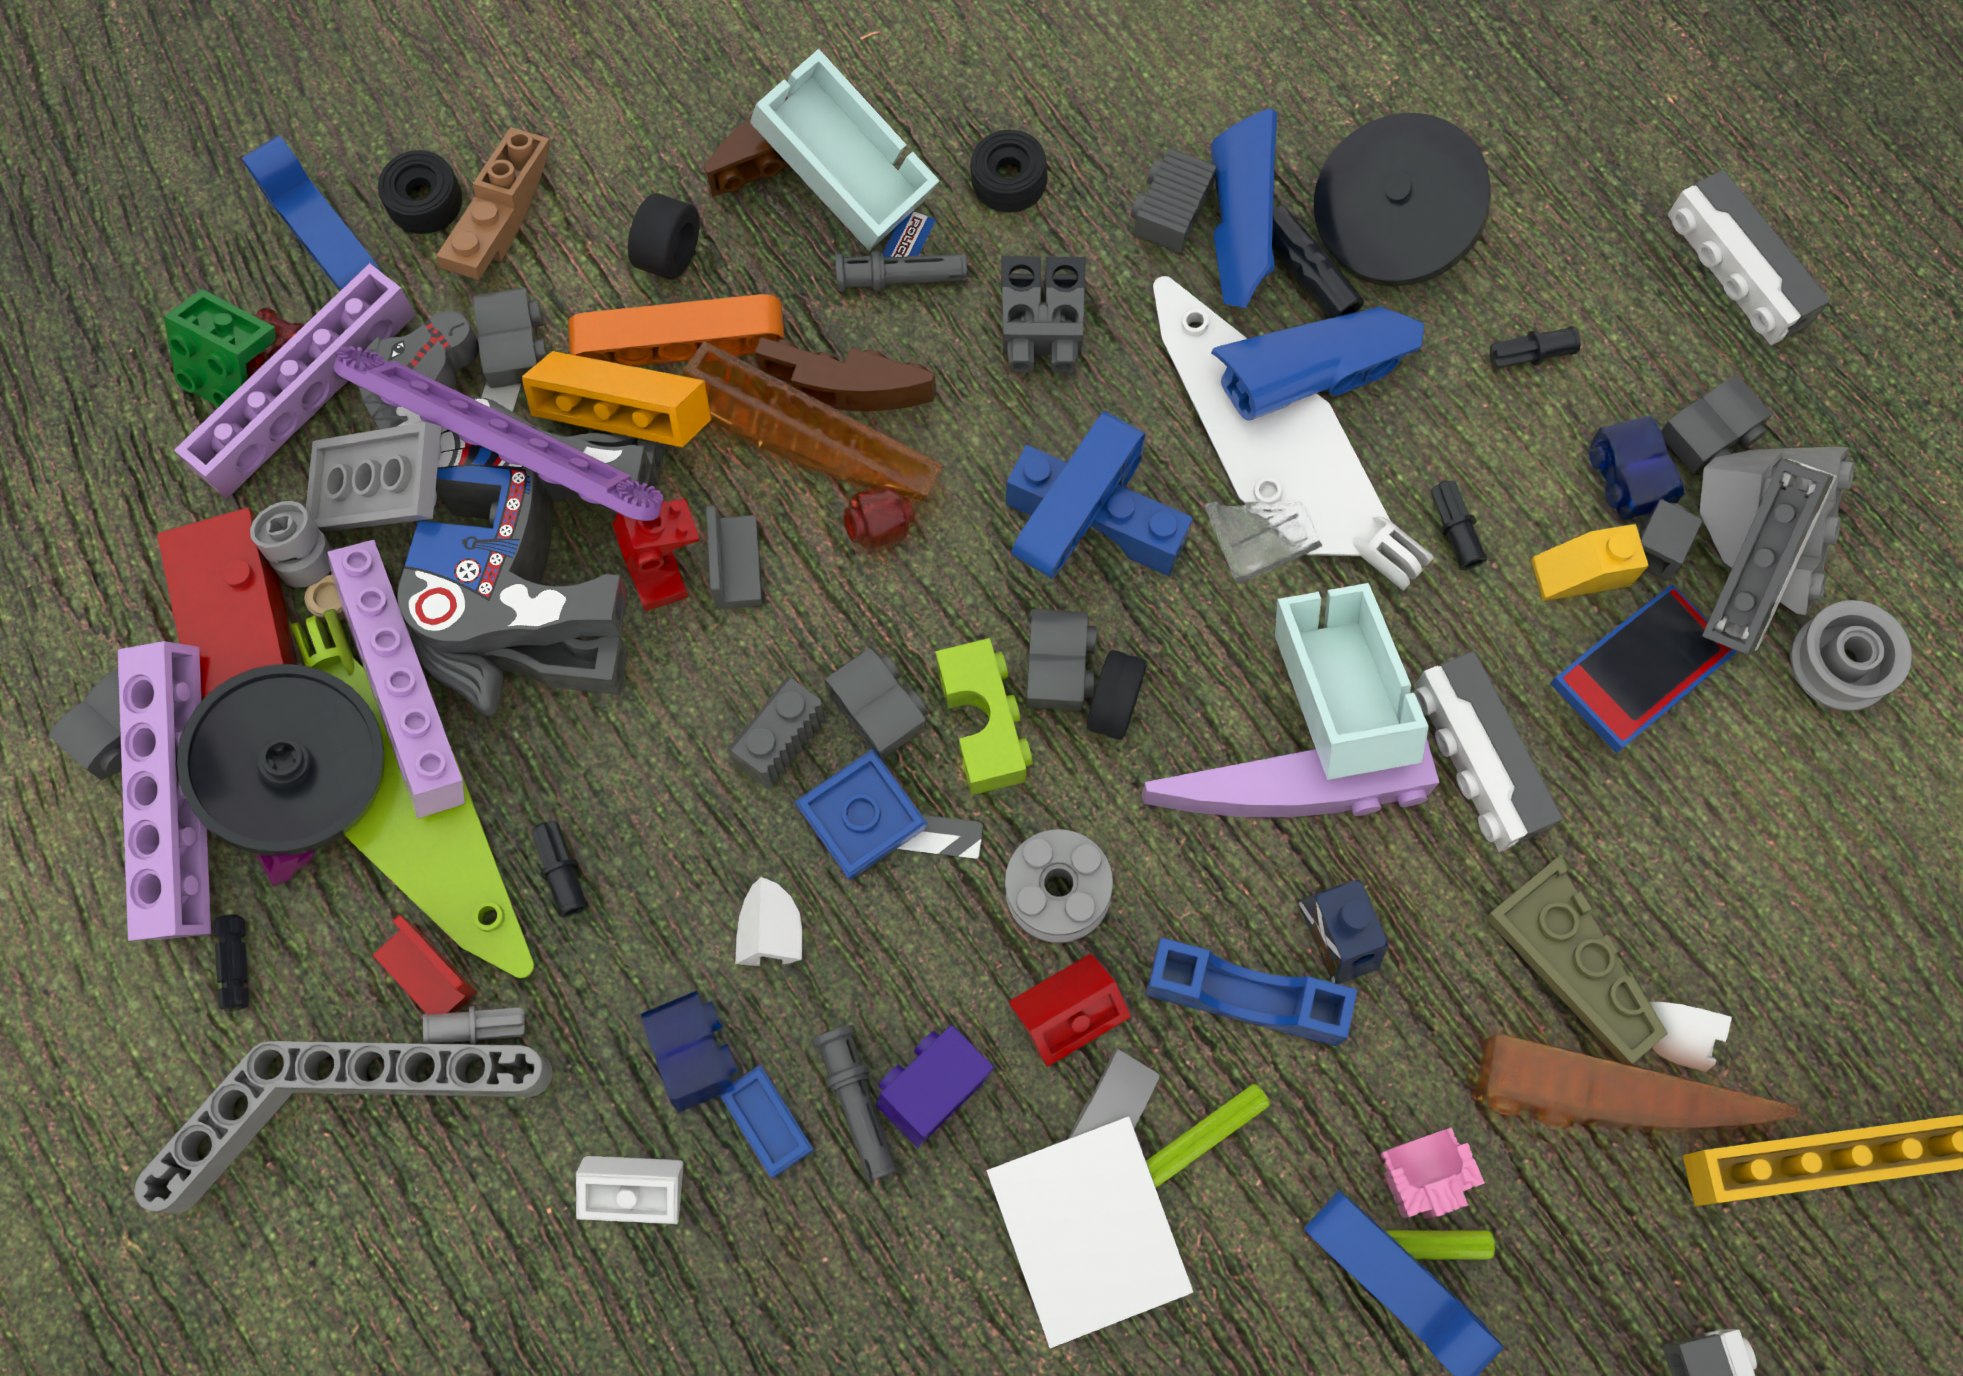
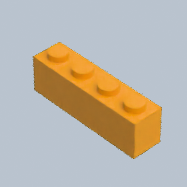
M555 351L549 353L522 376L530 414L534 417L682 448L711 421L705 381Z

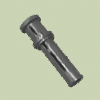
M872 251L870 256L844 257L842 253H835L838 293H844L846 288L872 287L874 291H881V289H885V285L898 283L967 281L965 253L907 257H883V253H879V251Z
M848 1025L812 1039V1044L814 1048L820 1049L829 1075L825 1082L832 1092H837L862 1163L866 1181L871 1182L897 1172L898 1169L887 1145L882 1125L866 1080L869 1079L868 1074L870 1070L868 1065H862L852 1037L856 1033L854 1025Z

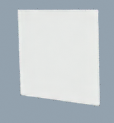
M1129 1116L986 1170L1050 1348L1193 1293Z

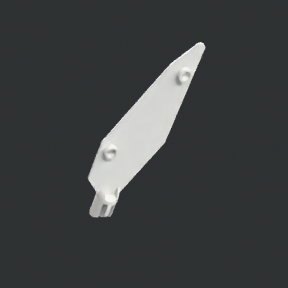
M1167 276L1157 278L1153 284L1162 341L1238 498L1305 554L1361 556L1404 591L1410 585L1409 578L1415 579L1422 572V566H1428L1434 559V556L1390 521L1331 405L1316 393L1254 420L1247 421L1242 418L1221 386V378L1227 366L1216 356L1212 355L1211 351L1214 347L1247 338L1173 279ZM1193 322L1202 324L1198 328H1191L1189 326Z

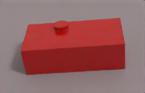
M249 507L157 533L179 644L199 647L201 701L217 686L245 671L277 664L298 665L279 576L251 539L250 528L257 516Z

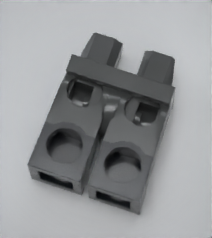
M1001 256L1003 354H1007L1011 372L1028 373L1033 371L1034 355H1051V371L1056 373L1074 372L1077 355H1081L1083 342L1086 257H1046L1045 302H1041V257ZM1016 269H1026L1030 271L1032 274L1012 272ZM1067 269V270H1071V271L1074 272L1075 274H1055V273H1056L1057 271H1059V270Z

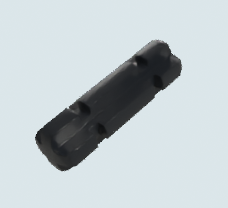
M236 914L219 916L214 920V938H219V942L215 944L217 983L222 984V988L217 990L218 1007L224 1011L242 1010L249 1005V990L243 986V983L248 981L246 942H241V938L245 936V921L243 917Z

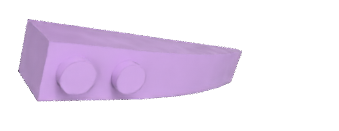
M1426 738L1422 763L1327 780L1318 753L1314 749L1148 781L1144 784L1141 796L1143 804L1192 813L1235 817H1300L1340 813L1352 810L1354 816H1362L1381 810V804L1398 801L1400 807H1409L1423 803L1428 800L1427 795L1440 782Z

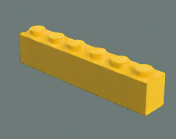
M1963 1114L1707 1149L1685 1154L1683 1159L1694 1205L1703 1206L1962 1170Z

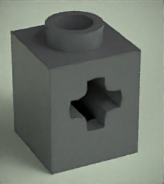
M1660 499L1645 517L1638 532L1649 565L1645 571L1667 581L1683 564L1703 519L1691 514L1686 507L1680 504L1668 503Z

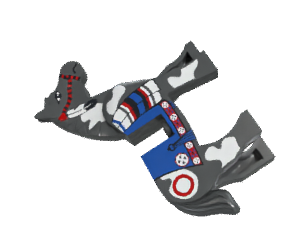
M442 311L432 316L423 325L406 336L380 339L377 336L366 349H370L371 353L377 352L378 356H382L388 363L396 361L454 390L457 382V371L475 360L479 352V342L463 315L455 311ZM359 386L364 404L379 429L424 422L420 419V415L404 407L389 405L381 400V396ZM468 396L631 475V481H639L640 485L646 483L647 487L659 485L666 444L620 434L587 433L567 437L559 436L535 427L494 400ZM441 426V455L437 468L436 491L453 516L489 519L491 528L418 521L398 587V605L404 619L411 626L413 646L422 665L434 679L465 697L476 710L486 717L493 716L499 707L504 684L502 670L529 676L550 688L621 695L628 650L620 634L628 592L620 575L604 574L590 581L569 586L540 585L551 544L553 502L580 497L579 493L561 484L548 483L539 477V473L522 465L507 463L500 459L498 453L481 445L466 443L459 438V434ZM581 636H603L589 641L575 639Z

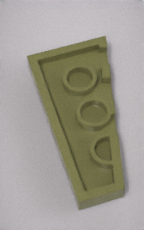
M1559 855L1490 912L1486 919L1624 1067L1628 1069L1668 1033L1635 978L1628 976L1616 956L1618 950L1608 935L1604 936L1590 913L1592 910L1582 891L1577 892L1566 874L1569 870Z

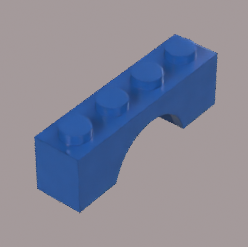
M1026 445L1007 480L1006 505L1032 516L1068 462ZM1117 485L1090 527L1102 532L1116 542L1125 552L1128 559L1170 576L1187 541L1193 517Z
M1161 937L1156 947L1145 996L1337 1047L1348 1037L1357 989L1309 976L1286 977L1254 971L1227 962L1214 955L1210 950Z

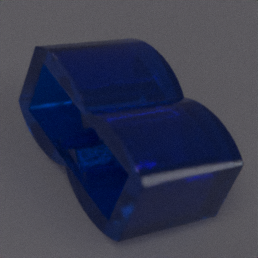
M1651 415L1599 428L1589 446V458L1592 466L1596 470H1600L1607 481L1605 495L1609 506L1616 509L1623 520L1649 514L1660 499L1668 503H1678L1685 494L1683 483L1676 465L1667 454L1661 430Z
M696 990L641 1013L670 1102L678 1113L735 1089L731 1074L738 1072V1067L728 1043L719 1046L715 1031L722 1029L723 1026L712 1000L704 1003Z

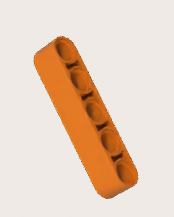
M768 294L584 312L575 314L568 320L569 354L627 366L755 354L761 337L772 341L778 339L785 340L782 302L779 298Z

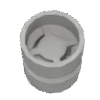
M282 501L270 505L253 520L250 528L252 541L286 585L294 588L307 587L318 583L329 574L331 570L327 552L334 550V548L318 529V525L302 504L294 501Z

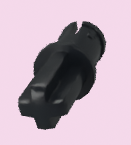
M1574 326L1540 334L1536 330L1529 331L1526 337L1493 343L1490 346V362L1498 369L1529 362L1536 366L1542 364L1544 359L1577 354L1581 347L1580 335Z
M1454 480L1440 482L1431 489V495L1443 522V526L1440 529L1441 533L1448 535L1458 560L1459 569L1468 570L1475 568L1487 561V555L1483 551L1473 526L1477 522L1474 515H1469L1457 483Z
M556 821L537 825L532 830V836L544 868L540 875L542 879L548 880L558 909V916L565 918L588 909L589 904L585 899L575 871L579 864L576 859H571L560 825Z

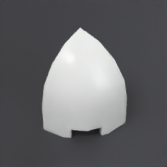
M760 877L751 886L740 912L736 937L735 964L760 966V957L762 956L782 959V964L802 960L800 912L792 897L780 885Z
M1649 1002L1668 1033L1652 1049L1659 1056L1678 1065L1704 1072L1711 1069L1716 1063V1059L1712 1057L1715 1039L1726 1042L1732 1017L1682 1004Z

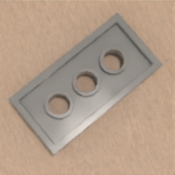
M420 422L313 441L306 510L318 525V529L323 533L433 519L434 506L437 500L435 490L437 468L441 455V426L429 422Z

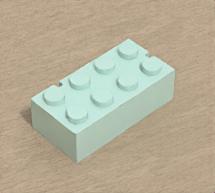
M820 49L815 51L790 74L788 82L784 79L755 105L750 120L753 127L868 251L872 250L923 203L939 183L937 177L914 152L906 157L899 170L893 166L905 149V142Z
M1369 583L1328 590L1323 629H1318L1321 606L1319 592L1277 599L1275 638L1327 780L1422 763L1428 724L1415 693H1410L1411 683Z

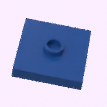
M874 749L795 801L798 810L849 881L928 828V824Z

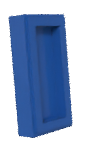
M761 1064L718 1092L771 1179H774L815 1151Z

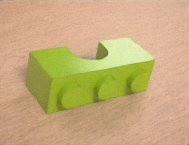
M990 638L935 651L936 667L947 708L972 705L981 709L989 719L987 726L979 733L959 738V753L971 796L1026 782V767L1033 765L1027 739H1018L1014 723L1020 722V713L1014 694L1006 696L1002 680L1008 679V671L1002 651L994 653Z

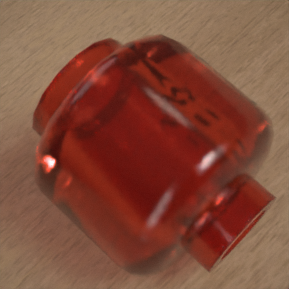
M881 486L854 494L849 501V506L843 511V522L848 537L853 543H859L867 550H876L902 542L908 535L909 524L914 521L911 502L907 497H901L899 492L891 486Z

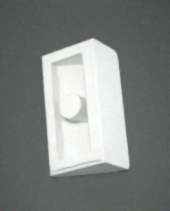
M601 1156L584 1157L576 1172V1219L678 1224L683 1161Z

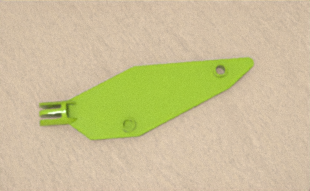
M336 609L324 611L325 619L336 646L335 648H333L327 630L317 615L306 619V625L316 654L303 626L299 622L291 624L305 666L327 672L351 686L364 699L373 712L382 736L385 760L379 791L365 815L344 835L462 949L517 978L530 976L534 970L533 958L455 755L454 758L463 780L465 804L417 819L365 670L353 657ZM495 910L497 912L496 921L491 925H484L483 918L485 914Z

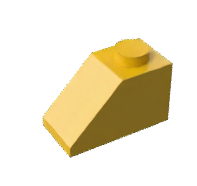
M1636 524L1590 531L1535 555L1531 559L1543 601L1631 587L1649 566Z

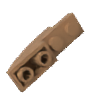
M509 128L473 182L474 199L437 253L436 258L439 268L480 280L492 260L502 261L524 220L538 187L550 148L549 138L516 128Z

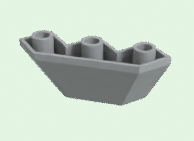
M1848 447L1753 449L1715 457L1704 467L1700 515L1723 562L1733 568L1781 459H1792L1837 475L1780 600V603L1796 614L1806 615L1815 601H1822L1824 596L1826 574H1823L1829 545H1836L1841 520L1840 517H1837L1843 489H1850L1854 475V462L1847 461Z

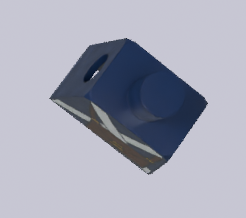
M1359 879L1339 884L1297 901L1332 983L1341 984L1380 968L1388 948V941L1365 888Z

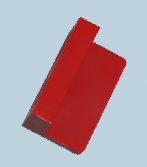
M401 914L392 920L400 930L372 956L426 1014L456 1013L478 993L476 989L414 923Z
M1092 954L1081 958L1009 1002L1012 1011L1026 1028L1040 1059L1046 1067L1131 1018L1116 981Z

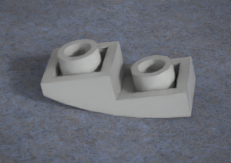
M1118 1049L1111 1056L1092 1097L1085 1103L1068 1139L1128 1116L1133 1128H1135L1160 1078V1074Z

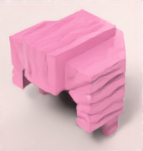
M1452 1127L1380 1153L1382 1159L1385 1160L1384 1165L1387 1170L1384 1172V1176H1386L1392 1195H1394V1201L1398 1204L1397 1208L1402 1218L1411 1217L1421 1212L1424 1219L1433 1218L1466 1207L1468 1203L1463 1191L1485 1183L1475 1159L1472 1158L1469 1144H1459L1456 1137H1454Z

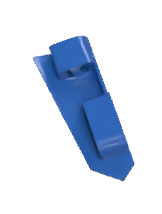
M1273 109L1258 112L1231 126L1216 137L1210 147L1212 162L1214 165H1217L1215 182L1221 215V223L1214 229V241L1223 302L1229 306L1246 308L1258 284L1274 270L1272 231L1277 112Z
M1376 307L1217 346L1212 349L1211 354L1227 366L1221 378L1222 388L1241 417L1251 421L1326 389L1331 396H1337L1383 378L1396 368L1403 356L1420 350L1422 347L1424 323L1406 315L1382 307Z

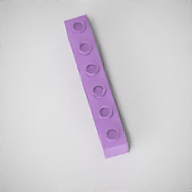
M369 263L174 451L196 475L227 499L348 382V380L342 378L334 371L336 354L339 348L353 346L357 351V347H362V351H365L377 336L380 339L394 337L416 315L402 288Z
M375 540L328 551L332 580L417 819L465 804L461 774Z
M162 641L118 649L128 941L163 940L211 934L207 828L196 817L187 803L181 789L177 768L178 748L184 727L193 711L201 702L199 647Z

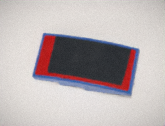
M1672 584L1563 670L1550 684L1617 754L1738 651L1702 636L1709 620Z

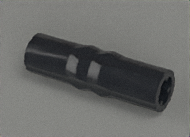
M1281 205L1274 208L1272 249L1282 260L1286 269L1296 277L1299 285L1311 295L1329 318L1358 312L1364 304V299L1339 271L1334 261L1324 253L1321 246L1308 234L1287 207Z

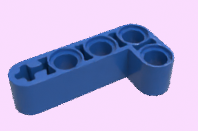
M275 136L241 158L267 200L339 292L369 263L382 272L370 254L308 178L298 159L281 136Z
M1104 411L1093 424L1020 532L1012 548L1011 555L1047 577L1055 578L1116 486L1125 487L1132 478L1142 458L1146 433L1115 415Z
M1338 1190L1304 1227L1306 1232L1330 1256L1427 1345L1441 1364L1454 1376H1479L1504 1349V1346L1490 1329L1465 1304L1341 1190Z

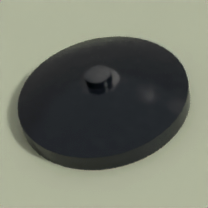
M1399 113L1381 117L1366 123L1349 134L1339 143L1326 160L1318 177L1314 193L1316 226L1332 258L1343 269L1357 278L1385 286H1406L1425 282L1455 266L1469 253L1480 238L1491 206L1489 173L1484 157L1477 145L1456 125L1442 118L1422 113Z
M277 664L240 673L217 686L199 703L184 727L178 748L177 768L181 789L187 803L196 817L212 834L222 841L247 852L270 856H288L323 847L344 835L360 821L379 791L384 772L385 753L380 729L373 712L364 699L351 686L341 679L316 668L293 664Z

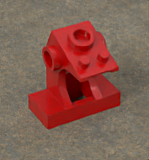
M686 498L663 502L660 514L654 520H637L618 513L612 525L644 611L646 612L688 598L673 550L700 541Z

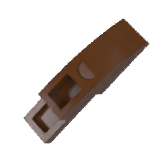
M751 117L736 128L717 147L703 166L712 197L722 193L734 192L741 188L742 185L763 177H772L781 170L790 167L750 123Z
M761 337L755 351L760 374L790 382L795 401L817 407L847 411H886L932 402L936 395L934 372L929 371L918 363L908 362L904 364L888 359L885 355L875 350L861 351L850 348L846 361L841 362L837 357L826 352L815 354L799 349L796 345L786 340L778 339L772 341Z

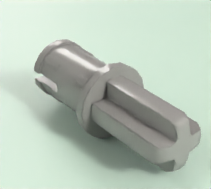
M469 1006L468 1012L423 1014L424 1044L470 1041L471 1045H476L477 1040L521 1037L525 1032V1016L523 1009L519 1007L474 1011V1006Z

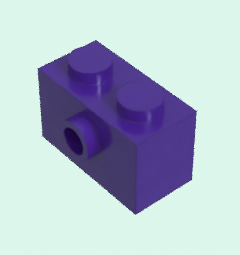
M952 1024L941 1035L935 1030L928 1034L914 1050L918 1057L906 1069L900 1064L895 1066L878 1085L883 1091L879 1095L876 1107L917 1149L988 1080L994 1069V1066Z

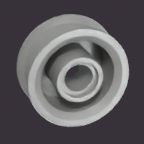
M1857 600L1841 601L1824 608L1814 619L1806 623L1798 631L1793 639L1790 650V663L1793 675L1801 688L1820 704L1842 711H1855L1867 708L1895 690L1907 677L1912 661L1910 642L1900 623L1884 609L1871 603ZM1844 648L1853 653L1854 661L1847 657Z
M1062 829L1040 832L1024 841L1016 849L1009 861L1005 876V888L1010 913L1016 923L1026 933L1039 940L1050 943H1068L1079 940L1098 927L1110 905L1113 878L1109 862L1097 844L1080 833ZM1054 877H1063L1071 883L1072 890L1065 896L1056 897L1047 892L1045 885Z

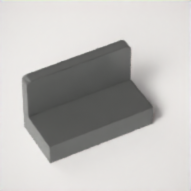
M716 505L706 506L710 589L717 609L763 606L759 531L756 515L720 518Z

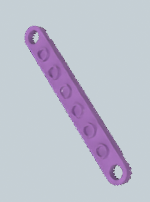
M344 346L337 350L334 371L342 378L381 396L383 402L396 407H404L420 415V419L424 422L443 426L459 434V438L466 443L488 448L498 453L500 459L507 463L522 465L539 473L538 475L542 480L552 484H561L579 493V496L587 502L602 504L622 515L637 520L648 521L658 518L663 503V494H660L659 490H655V487L650 486L647 488L646 483L640 485L639 481H631V475L396 361L388 363L382 356H378L377 352L371 353L370 349L362 352V347H357L356 351L353 346L348 348Z

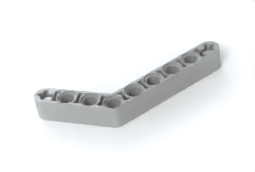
M262 1042L251 1049L142 1171L135 1184V1197L140 1206L148 1211L180 1214L188 1211L198 1202L292 1093L532 1097L541 1094L550 1085L553 1076L552 1066L546 1057L530 1047L521 1045ZM282 1055L284 1059L283 1069L277 1077L270 1079L268 1075L269 1065L273 1059ZM332 1056L334 1059L333 1071L329 1077L320 1080L317 1072L319 1064L325 1058ZM382 1057L385 1066L383 1073L374 1081H369L367 1078L369 1064L374 1059ZM426 1058H433L435 1063L433 1074L426 1081L419 1082L416 1077L418 1065ZM482 1058L485 1062L483 1076L474 1083H468L465 1074L468 1065L475 1059ZM527 1063L534 1066L533 1074H526L523 1080L512 1074L503 1073V1066L508 1069H524ZM246 1095L248 1108L242 1117L235 1119L233 1115L234 1104L240 1097ZM206 1136H210L212 1141L211 1151L207 1157L200 1160L197 1153L198 1145Z

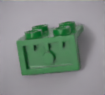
M204 289L199 290L164 316L176 383L185 391L195 393L212 402L218 408L248 380L246 363L276 341L275 326Z

